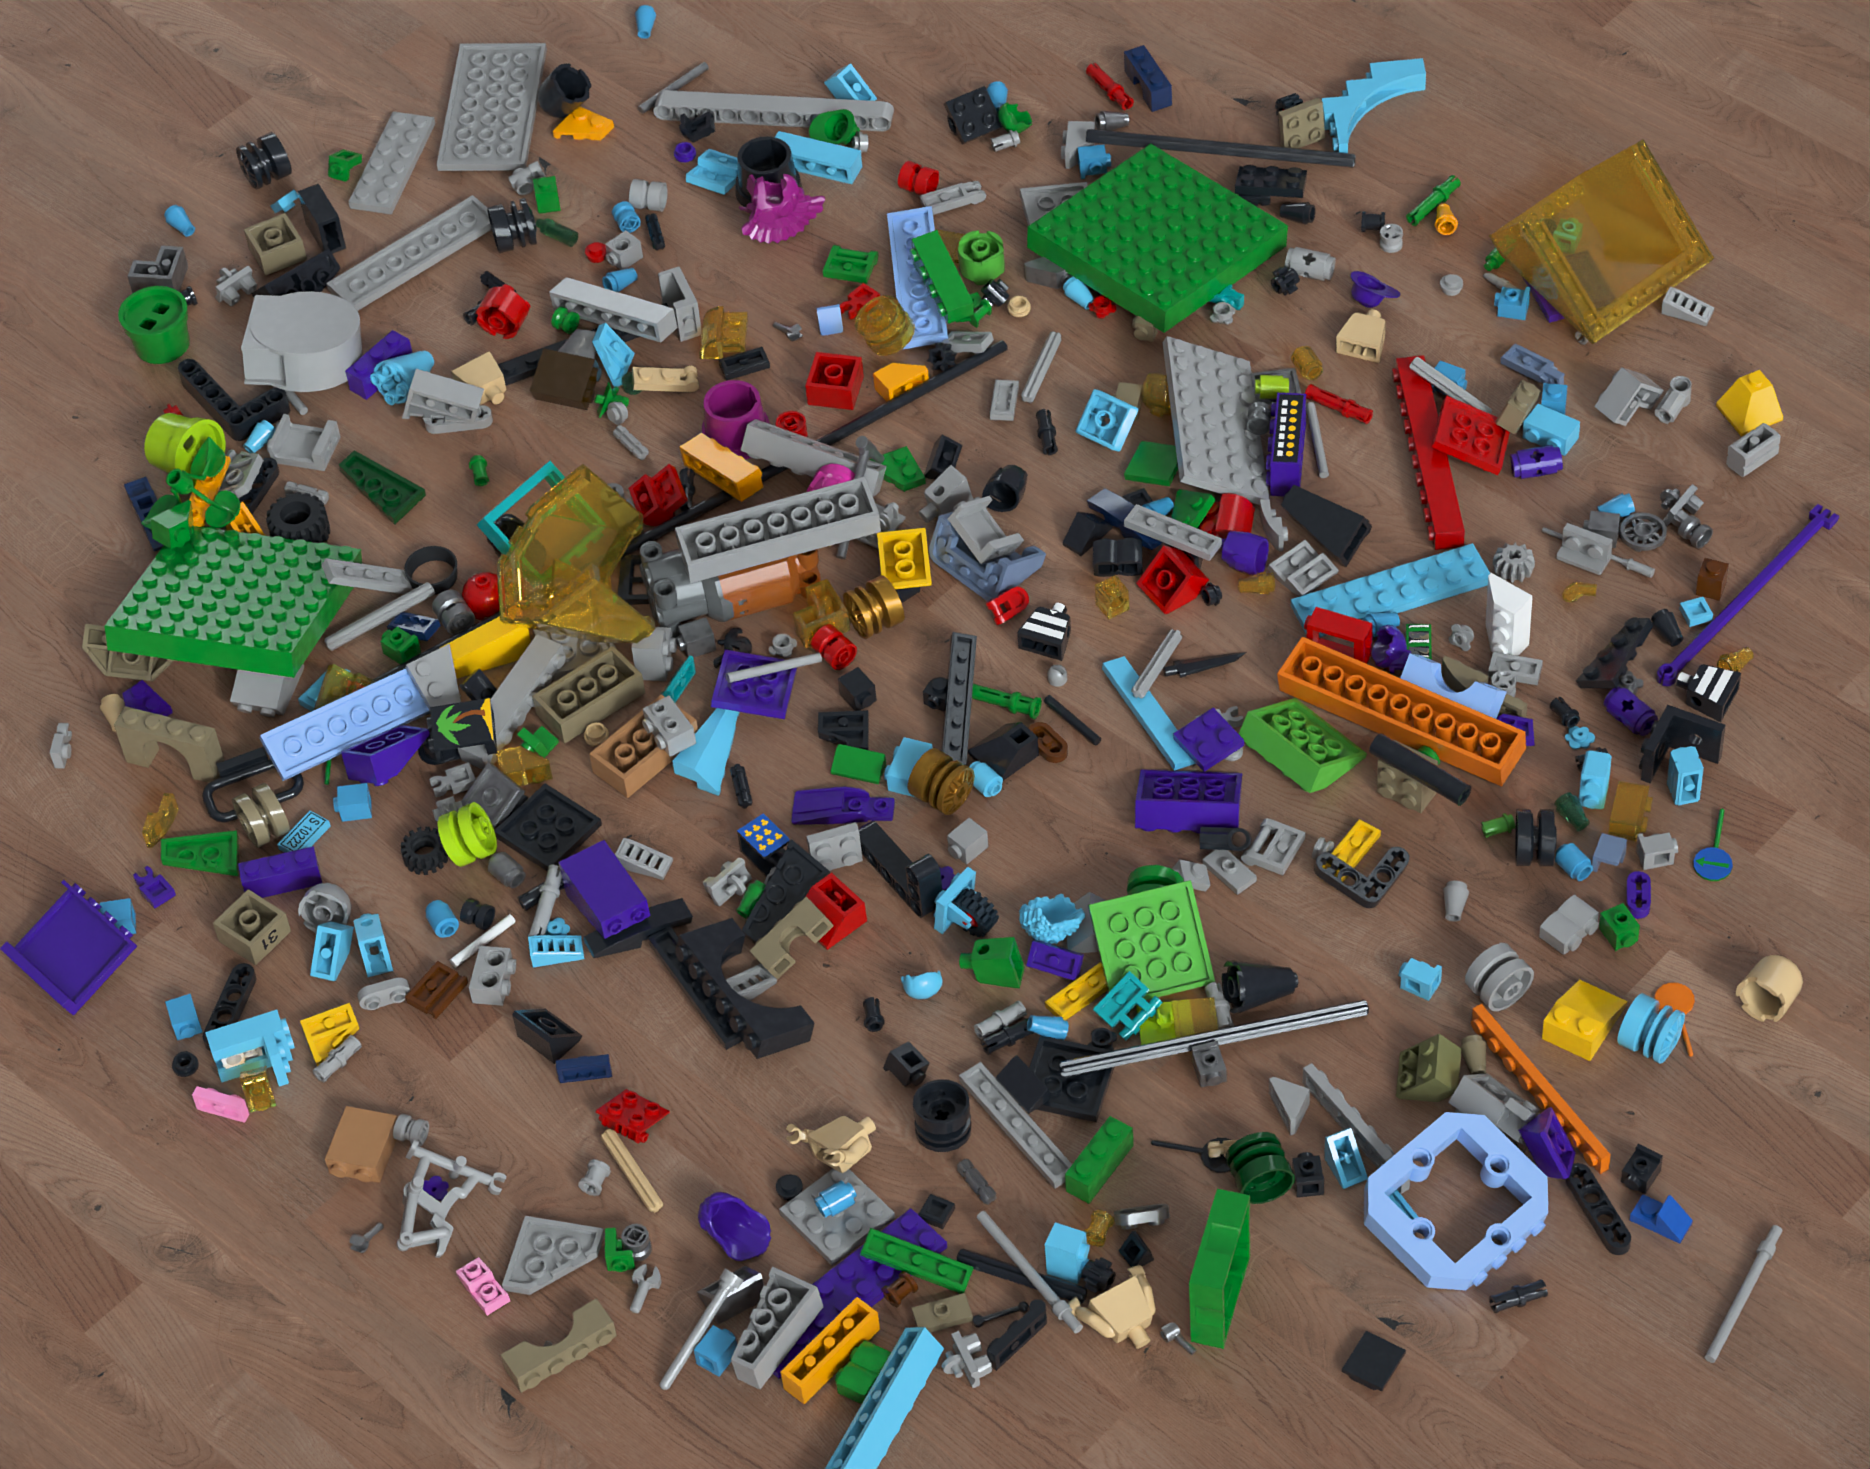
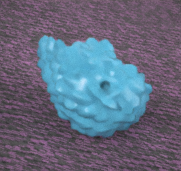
M1058 894L1052 899H1049L1047 896L1043 898L1036 897L1035 900H1029L1028 905L1023 904L1019 910L1021 928L1025 929L1026 933L1033 939L1048 944H1058L1067 935L1071 936L1072 932H1076L1079 929V924L1085 918L1083 909H1076L1075 904L1070 901V898L1064 897L1063 894Z

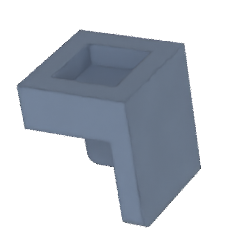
M1602 833L1593 855V872L1598 871L1601 862L1615 866L1623 863L1626 856L1627 839Z

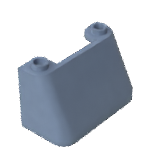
M953 512L940 515L929 546L931 559L986 601L997 597L1010 588L1017 587L1043 565L1046 553L1036 546L1025 548L1022 556L1014 551L1010 556L980 564L948 521Z

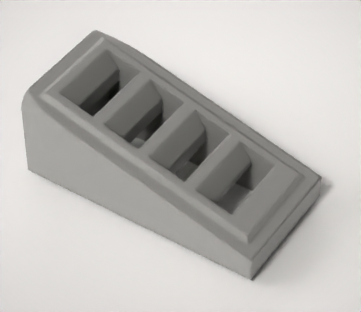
M1670 287L1663 299L1661 314L1707 326L1714 312V307L1683 291ZM1700 311L1704 312L1702 316L1698 315Z
M623 838L615 853V856L625 870L664 880L673 862V857L627 838ZM647 859H650L649 864L646 865L645 863ZM661 862L659 868L655 869L656 863Z
M758 964L726 979L733 990L749 1001L777 983V979L762 964ZM758 975L763 981L760 982L755 976Z

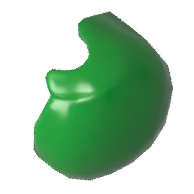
M1006 102L1000 106L998 118L1002 127L1007 132L1012 130L1017 131L1019 134L1032 126V118L1027 111L1020 112L1017 110L1018 104Z

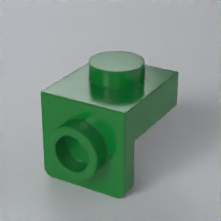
M543 726L539 727L534 734H531L524 727L517 734L523 741L521 746L529 754L532 755L535 752L542 759L559 743V740Z

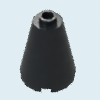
M1236 960L1227 961L1223 966H1228L1227 973H1222V991L1225 1000L1231 1003L1233 1009H1230V1012L1233 1014L1241 1013L1293 994L1295 988L1298 987V976L1290 967Z

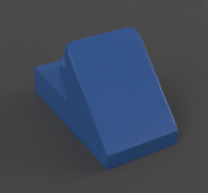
M1642 1194L1630 1214V1221L1679 1244L1693 1222L1671 1195H1668L1665 1202L1661 1203Z

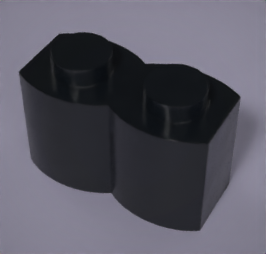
M1128 537L1118 541L1107 538L1094 541V575L1098 577H1111L1118 574L1123 576L1142 574V540Z

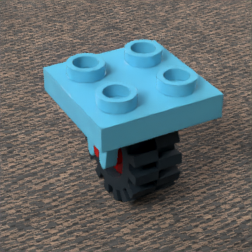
M967 867L961 874L957 873L952 879L950 887L946 891L942 890L935 899L934 929L941 934L954 922L958 926L964 927L963 930L965 932L970 931V935L974 936L976 934L977 937H984L998 922L999 916L996 915L998 913L997 910L993 909L994 905L988 903V898H983L980 892L974 891L976 872L971 868Z

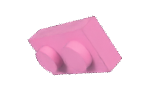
M198 1086L192 1094L197 1110L244 1123L249 1116L245 1100L238 1095H227L219 1093L213 1088L205 1089Z

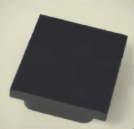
M1365 1331L1343 1366L1342 1372L1349 1375L1351 1380L1372 1390L1378 1389L1383 1391L1406 1354V1350Z

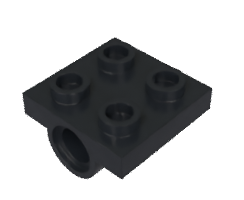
M985 86L944 103L948 113L947 121L954 135H958L962 145L1002 128L998 113Z

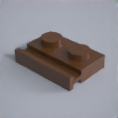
M437 961L405 996L406 1003L425 1014H431L434 1019H437L468 984V979L466 976L462 977L457 971Z

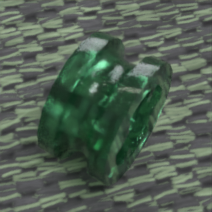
M632 372L626 373L622 377L625 393L636 395L642 391L633 390V384H630L632 383Z

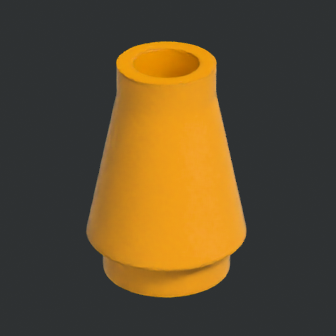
M1440 204L1436 209L1435 228L1442 235H1450L1455 232L1458 221L1448 204Z

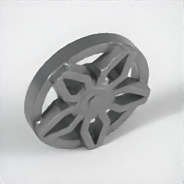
M1635 513L1626 517L1621 523L1620 537L1634 551L1653 550L1661 547L1666 539V525L1656 515ZM1642 519L1650 520L1653 522H1645ZM1632 522V527L1625 529L1627 524ZM1660 529L1662 530V536L1657 533Z

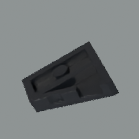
M868 710L818 712L819 738L837 745L842 744L869 750Z

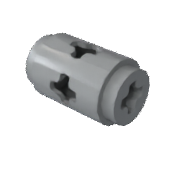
M1301 247L1289 248L1285 260L1287 269L1293 268L1299 276L1325 281V279L1331 280L1336 263V258L1331 257L1330 254Z

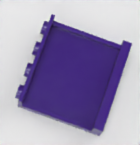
M63 880L61 883L68 888L67 891L15 947L6 941L0 950L74 1016L135 950L137 945L131 940L133 934L123 925L119 929L115 926L117 920L107 911L102 914L99 911L102 908L101 905L92 897L88 900L83 897L86 892L76 883L70 886Z

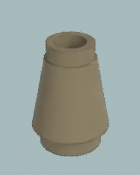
M1470 1035L1463 1038L1460 1048L1470 1075L1486 1074V1042L1479 1035Z

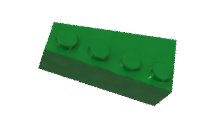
M934 230L911 239L912 249H909L913 265L927 287L930 297L934 299L939 315L941 317L944 316L948 324L973 315V301L938 231Z

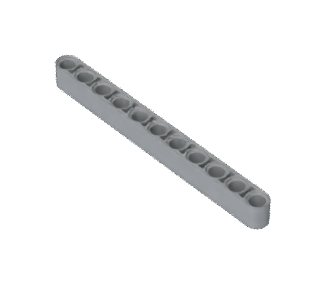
M664 90L657 95L654 115L661 120L680 121V115L683 113L690 120H693L710 111L714 116L715 123L810 128V124L819 114L847 109L852 112L857 127L860 130L887 131L891 127L894 107L884 101Z

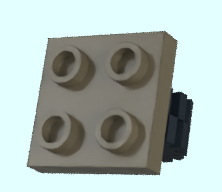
M1293 93L1277 99L1275 108L1277 109L1276 115L1279 117L1281 147L1298 149L1325 139L1323 102L1319 98L1303 103V100L1299 99V95Z

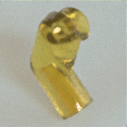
M1573 582L1563 590L1562 597L1566 602L1570 603L1575 602L1583 595L1596 596L1597 584Z

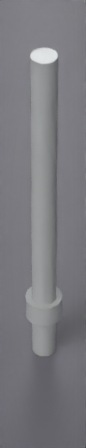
M985 1211L980 1212L977 1215L979 1222L1053 1307L1052 1312L1059 1320H1064L1074 1333L1080 1332L1083 1325L1072 1314V1308L1065 1300H1060Z
M1773 1225L1766 1239L1760 1242L1756 1250L1757 1256L1705 1355V1359L1708 1362L1715 1363L1767 1260L1772 1259L1776 1251L1775 1245L1782 1233L1781 1227Z

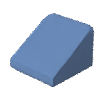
M839 304L816 308L818 325L822 336L843 332Z

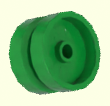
M1160 865L1142 866L1130 873L1127 882V895L1184 882V879L1178 872L1169 867Z

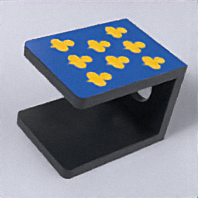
M764 813L737 830L740 852L767 877L770 870L774 867L765 859L777 851L784 855L786 850L783 847L789 844L790 839Z

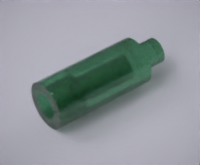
M549 218L545 220L538 219L536 222V227L540 228L542 234L572 247L578 240V232Z

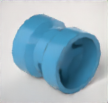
M620 202L612 209V216L622 232L626 230L631 233L638 229L641 221L630 202Z

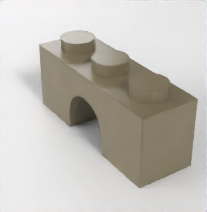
M805 897L802 901L796 903L793 909L783 919L779 920L771 931L760 938L750 952L778 980L796 963L789 952L790 944L795 938L807 936L816 944L834 925Z

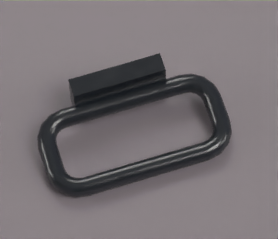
M264 746L216 764L220 778L208 783L202 793L203 802L210 817L222 823L238 819L235 810L225 813L218 811L212 794L217 789L274 769L275 766L271 759L268 760ZM301 773L292 777L294 781L292 788L275 794L279 803L290 800L300 794L304 786Z

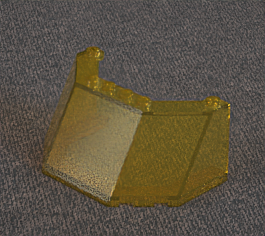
M582 464L528 508L525 513L528 517L523 527H517L508 542L511 545L506 555L501 554L496 562L500 621L505 624L594 642L638 643L653 633L655 621L650 616L643 617L612 591L611 575L632 538L637 537L642 532L643 514Z

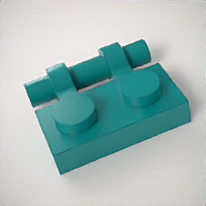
M1129 971L1093 1008V1011L1112 1029L1121 1022L1125 1027L1119 1033V1036L1127 1041L1132 1034L1136 1035L1141 1030L1139 1027L1149 1017L1152 1018L1156 1014V1009L1162 1004V1001L1157 996H1154L1147 1002L1143 997L1149 992V989ZM1137 1004L1142 1010L1131 1020L1127 1013Z

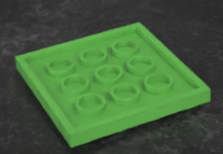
M1191 880L1088 905L1108 992L1129 971L1149 989V992L1143 997L1145 1000L1152 999L1154 996H1166L1215 982Z

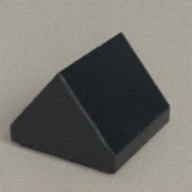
M1136 1231L1130 1233L1118 1250L1131 1268L1144 1266L1154 1260L1150 1249Z

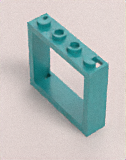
M551 461L547 462L476 524L534 590L540 585L544 587L555 579L552 574L557 570L562 573L571 565L569 559L573 556L578 559L588 550L585 545L590 541L595 544L604 536L601 531L608 526ZM545 479L587 526L590 532L540 575L494 522Z

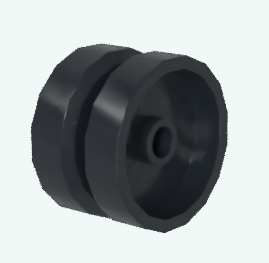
M1517 809L1515 824L1516 866H1530L1533 860V850H1536L1539 866H1553L1557 843L1554 809H1540L1537 814V825H1533V813L1530 809Z

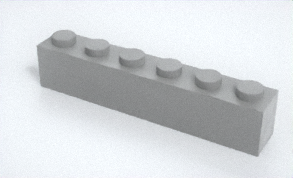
M564 278L549 292L554 311L562 306L567 308L569 312L578 313L580 319L600 325L606 323L610 328L660 343L678 328L673 308L571 278Z
M757 419L747 424L741 451L748 453L747 455L751 458H762L768 460L773 466H784L790 468L795 474H806L812 477L822 466L827 464L843 465L855 473L859 456ZM868 460L864 477L874 497L880 492L887 466Z
M536 634L490 699L494 710L498 753L488 755L484 744L457 748L462 761L469 762V764L483 770L488 762L494 764L498 760L499 753L503 747L510 743L513 733L518 726L524 723L527 713L534 707L532 696L549 686L557 670L563 667L566 656L562 644Z

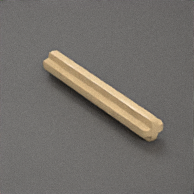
M607 1129L601 1135V1140L647 1209L653 1213L658 1212L663 1207V1202L614 1130Z

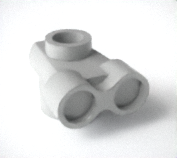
M536 161L529 164L525 169L518 168L514 170L513 175L508 178L514 191H517L519 195H527L534 189L533 179L546 176L539 162Z

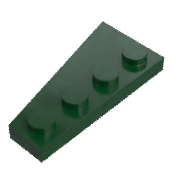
M355 450L339 464L340 472L394 525L426 496L424 488Z

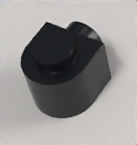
M937 677L927 684L923 690L925 705L932 709L945 711L946 678Z

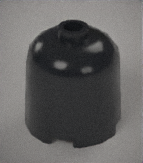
M569 63L557 66L538 90L540 107L545 113L555 118L567 117L590 97L589 89L591 88V82L589 77L582 69L576 70L570 67L571 64Z

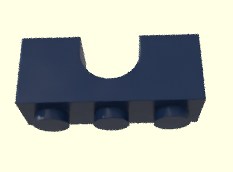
M1142 45L1124 51L1125 73L1133 85L1141 84L1143 100L1149 109L1154 112L1172 106V85L1147 48Z

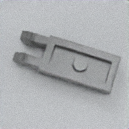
M975 180L923 194L920 196V202L923 207L932 206L933 215L970 203L974 205L979 202L981 203L985 200L986 193L981 190L980 182Z

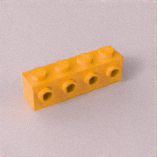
M700 433L679 447L684 466L692 469L695 473L741 502L763 488L762 472L758 466L752 465L742 456L736 455L728 447L720 445L715 439L709 438L703 433Z
M856 1297L781 1371L784 1390L802 1404H805L849 1361L854 1347H859L864 1340L869 1341L880 1330L878 1312Z

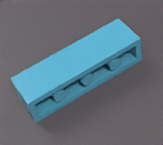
M778 131L775 138H779L789 145L794 166L798 172L853 184L862 168L861 150Z

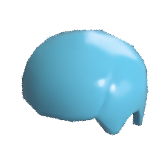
M940 971L927 972L918 976L906 975L901 977L906 994L917 1000L927 999L937 994L943 983Z

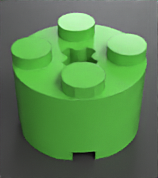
M979 230L965 234L960 239L958 246L959 270L961 274L968 280L974 281L976 285H984L990 279H995L1004 273V247L1001 237L991 231H987L986 234L979 233Z

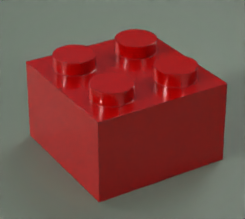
M816 352L805 385L808 405L854 410L864 378L862 357Z

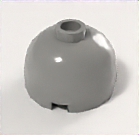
M320 883L311 887L305 893L299 903L298 914L299 917L302 915V918L305 920L303 924L314 933H317L318 925L329 921L347 925L352 905L344 889L335 884Z

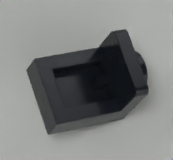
M709 111L690 120L683 113L680 115L679 129L683 136H687L694 143L715 132L714 116Z

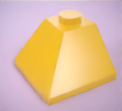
M1760 370L1738 378L1716 402V407L1741 437L1755 430L1762 423L1770 426L1783 420L1773 385Z

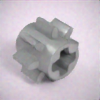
M454 796L437 801V809L432 810L435 821H438L439 816L450 811L458 812L459 808L463 806L462 802H455Z

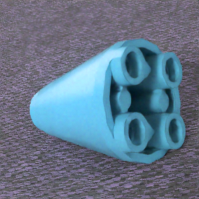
M418 351L382 361L374 368V373L370 376L371 382L377 386L387 404L404 403L407 401L415 370L419 369L430 372L434 366V358L427 351Z

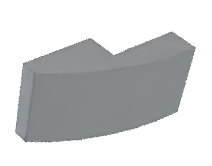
M1270 499L1260 500V519L1263 530L1270 543L1278 551H1284V541H1288L1287 526H1282V517H1276L1275 509L1270 507Z

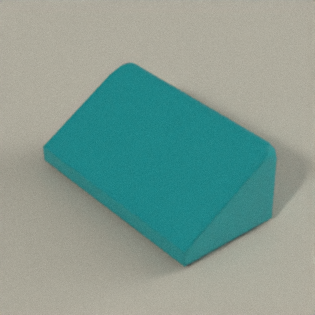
M689 655L680 665L661 693L664 697L670 696L674 703H676L696 673L693 656Z

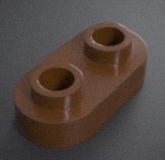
M1036 722L1028 727L1038 738H1042L1038 739L1039 754L1045 760L1051 763H1059L1067 758L1068 745L1066 741L1048 724Z

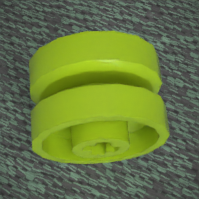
M472 802L459 808L458 812L453 810L439 816L438 832L442 845L449 858L457 866H466L476 861V857L482 859L496 852L497 840L494 828L488 815L478 803Z

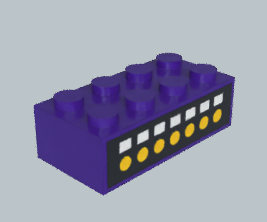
M1277 392V401L1272 402L1271 416L1275 417V419L1270 420L1269 434H1273V436L1268 437V452H1271V454H1268L1266 457V470H1270L1266 474V486H1270L1271 496L1284 497L1290 491L1293 484L1298 487L1301 486L1306 432V394Z

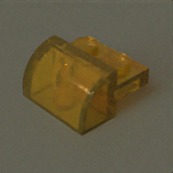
M723 306L714 307L707 311L702 323L700 359H722L724 352H745L748 313L724 312Z

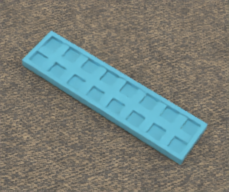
M1472 543L1291 599V608L1305 634H1307V630L1304 629L1305 620L1308 615H1312L1316 607L1360 620L1366 617L1367 614L1400 613L1487 586L1490 572ZM1319 632V638L1327 635Z

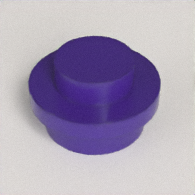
M689 142L679 143L674 150V157L679 162L686 163L692 161L696 157V149Z

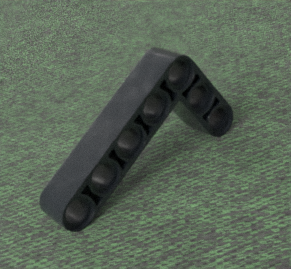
M185 359L178 364V372L183 387L223 430L236 441H243L249 438L257 422L261 423L262 420H266L272 425L281 420L283 414L290 413V405L284 389L272 388L239 406L196 360Z
M872 820L859 828L862 855L918 917L922 918L936 909L935 899L942 891L941 872L934 857L927 854L912 862L875 821Z

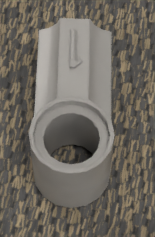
M1676 376L1670 381L1669 390L1655 409V416L1661 422L1666 424L1674 422L1682 408L1690 403L1692 384L1689 378Z

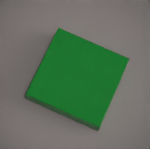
M1141 441L1124 473L1125 480L1170 487L1178 471L1176 446Z

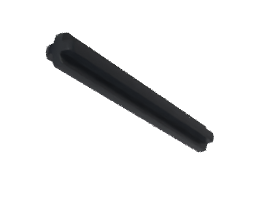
M960 1249L957 1254V1261L974 1267V1270L1036 1289L1016 1265L966 1249ZM1038 1273L1058 1297L1070 1301L1076 1297L1080 1304L1084 1303L1087 1297L1086 1288Z

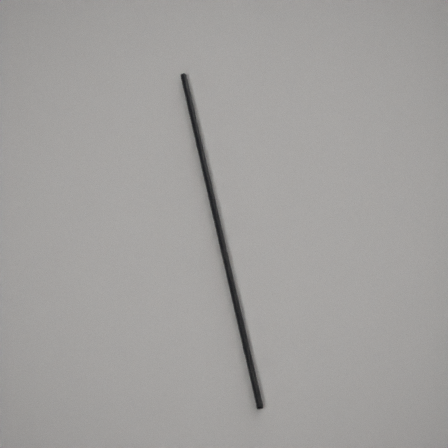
M1001 340L991 345L984 352L967 358L816 441L829 446L837 443L1007 351V344ZM769 465L761 469L762 483L788 468ZM724 490L366 683L371 685L406 669L407 664L517 607H521L523 612L613 564L620 560L621 557L639 550L644 543L663 537L674 531L676 527L689 523L735 497Z

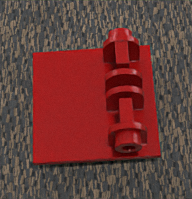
M625 1089L597 1109L596 1113L599 1114V1121H601L603 1126L614 1130L616 1133L621 1132V1135L624 1137L628 1135V1138L636 1143H645L649 1136L646 1130L668 1115L670 1111L655 1102L639 1096L636 1092Z

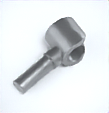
M777 322L773 324V327L786 333L790 341H795L803 336L799 332L801 330L799 324H795L790 328Z
M379 1222L364 1236L354 1233L349 1240L353 1244L350 1249L360 1253L366 1252L369 1241L384 1228L383 1224Z
M1171 1322L1161 1327L1162 1331L1160 1334L1165 1342L1168 1343L1175 1339L1191 1355L1196 1352V1349L1181 1335L1176 1323Z

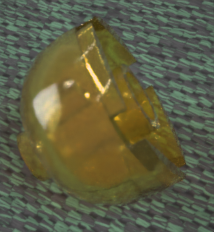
M1151 373L1146 376L1142 384V401L1150 410V413L1156 417L1172 415L1168 382L1166 380L1167 375Z

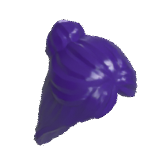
M716 1192L706 1197L700 1204L697 1216L701 1228L707 1231L720 1244L731 1259L743 1261L758 1257L767 1251L771 1240L769 1221L764 1215L750 1208L740 1198L726 1192Z

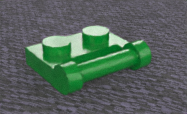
M833 245L823 268V277L867 284L873 268L878 262V251L863 252L843 249L839 245Z

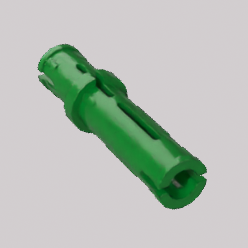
M1450 175L1441 185L1435 186L1432 193L1406 215L1407 221L1411 223L1415 220L1412 226H1417L1421 220L1441 202H1446L1449 199V195L1461 186L1459 178L1452 182L1455 175Z

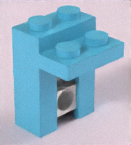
M277 1010L205 1032L221 1082L273 1066L278 1085L289 1084L286 1073L291 1072L288 1061L293 1060L290 1050L295 1047L286 1018L280 1019Z

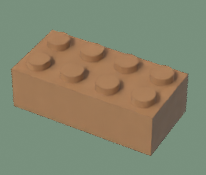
M661 694L659 697H657V698H656L653 702H651L649 705H651V704H653V703H655V702H657V701H659V700H661V699H663V698H665V697ZM678 707L693 726L694 733L698 731L696 719ZM643 710L589 753L593 773L627 798L671 763L679 754L677 753L670 757L664 749H659L652 732L647 733L642 724L644 719Z

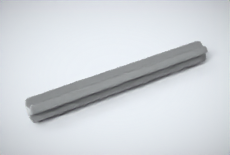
M426 582L326 637L324 641L327 648L333 651L433 596L435 592L432 585Z

